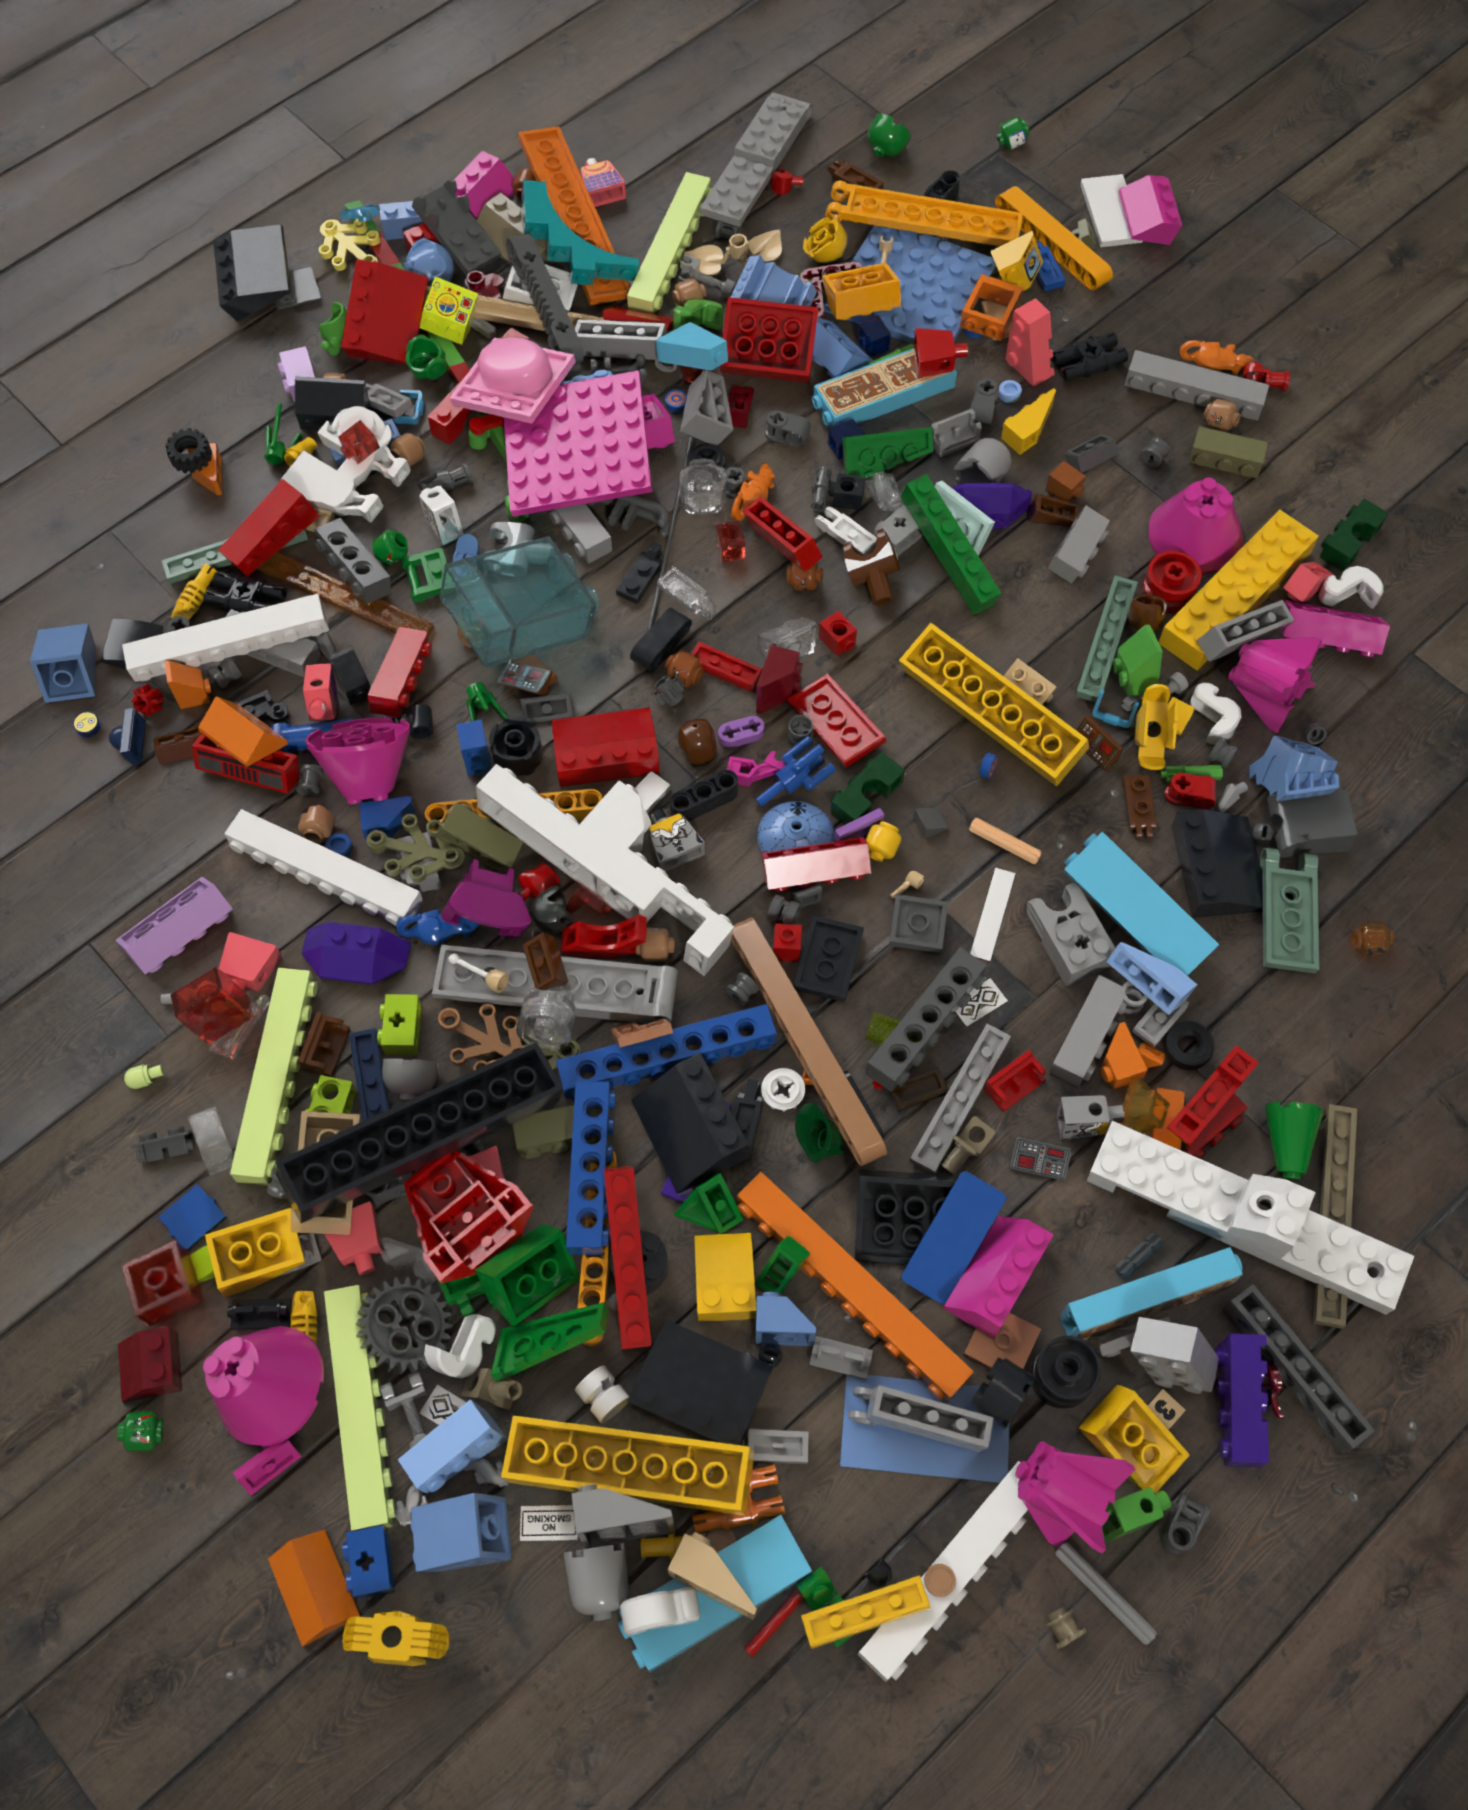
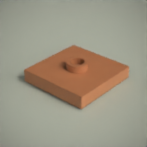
M1009 1313L994 1339L975 1329L963 1356L990 1370L998 1357L1002 1360L1007 1358L1023 1369L1041 1328Z

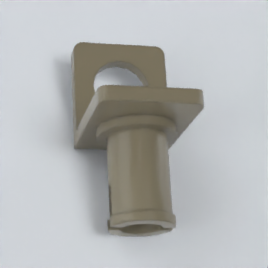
M973 1116L959 1136H953L956 1146L941 1165L953 1175H956L969 1156L973 1157L975 1155L978 1158L996 1134L995 1130L978 1117ZM973 1127H981L985 1131V1138L982 1142L975 1143L970 1140L969 1132Z
M477 1368L472 1375L467 1377L461 1394L465 1398H478L504 1410H510L513 1400H517L522 1394V1386L519 1382L509 1377L496 1382L491 1376L492 1370L488 1368ZM478 1376V1383L473 1390H471L472 1383L474 1379Z

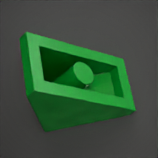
M720 1173L697 1187L673 1214L676 1217L719 1234L724 1233L744 1220Z

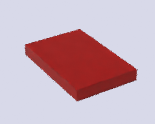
M615 306L603 310L602 318L604 320L665 323L667 331L673 329V317Z

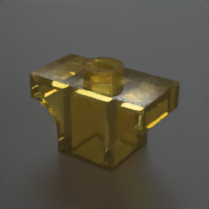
M1131 1078L1125 1100L1122 1104L1124 1122L1118 1123L1142 1134L1154 1128L1163 1129L1170 1103L1157 1091L1149 1087L1141 1078Z

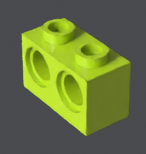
M320 1075L318 1084L315 1083L311 1091L312 1102L310 1108L305 1111L350 1114L357 1089L351 1081ZM333 1091L338 1092L335 1098L326 1099L329 1093Z

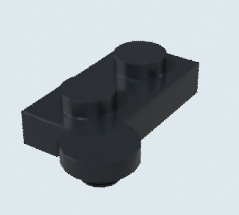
M268 690L236 703L261 721L270 718L275 722H281L289 715L287 706L279 702L274 703Z

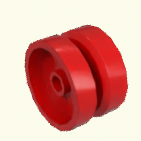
M1164 551L1150 561L1141 589L1142 594L1162 597L1167 603L1166 614H1176L1195 596L1202 577L1201 568L1196 560L1186 553ZM1144 599L1146 603L1151 602V599Z

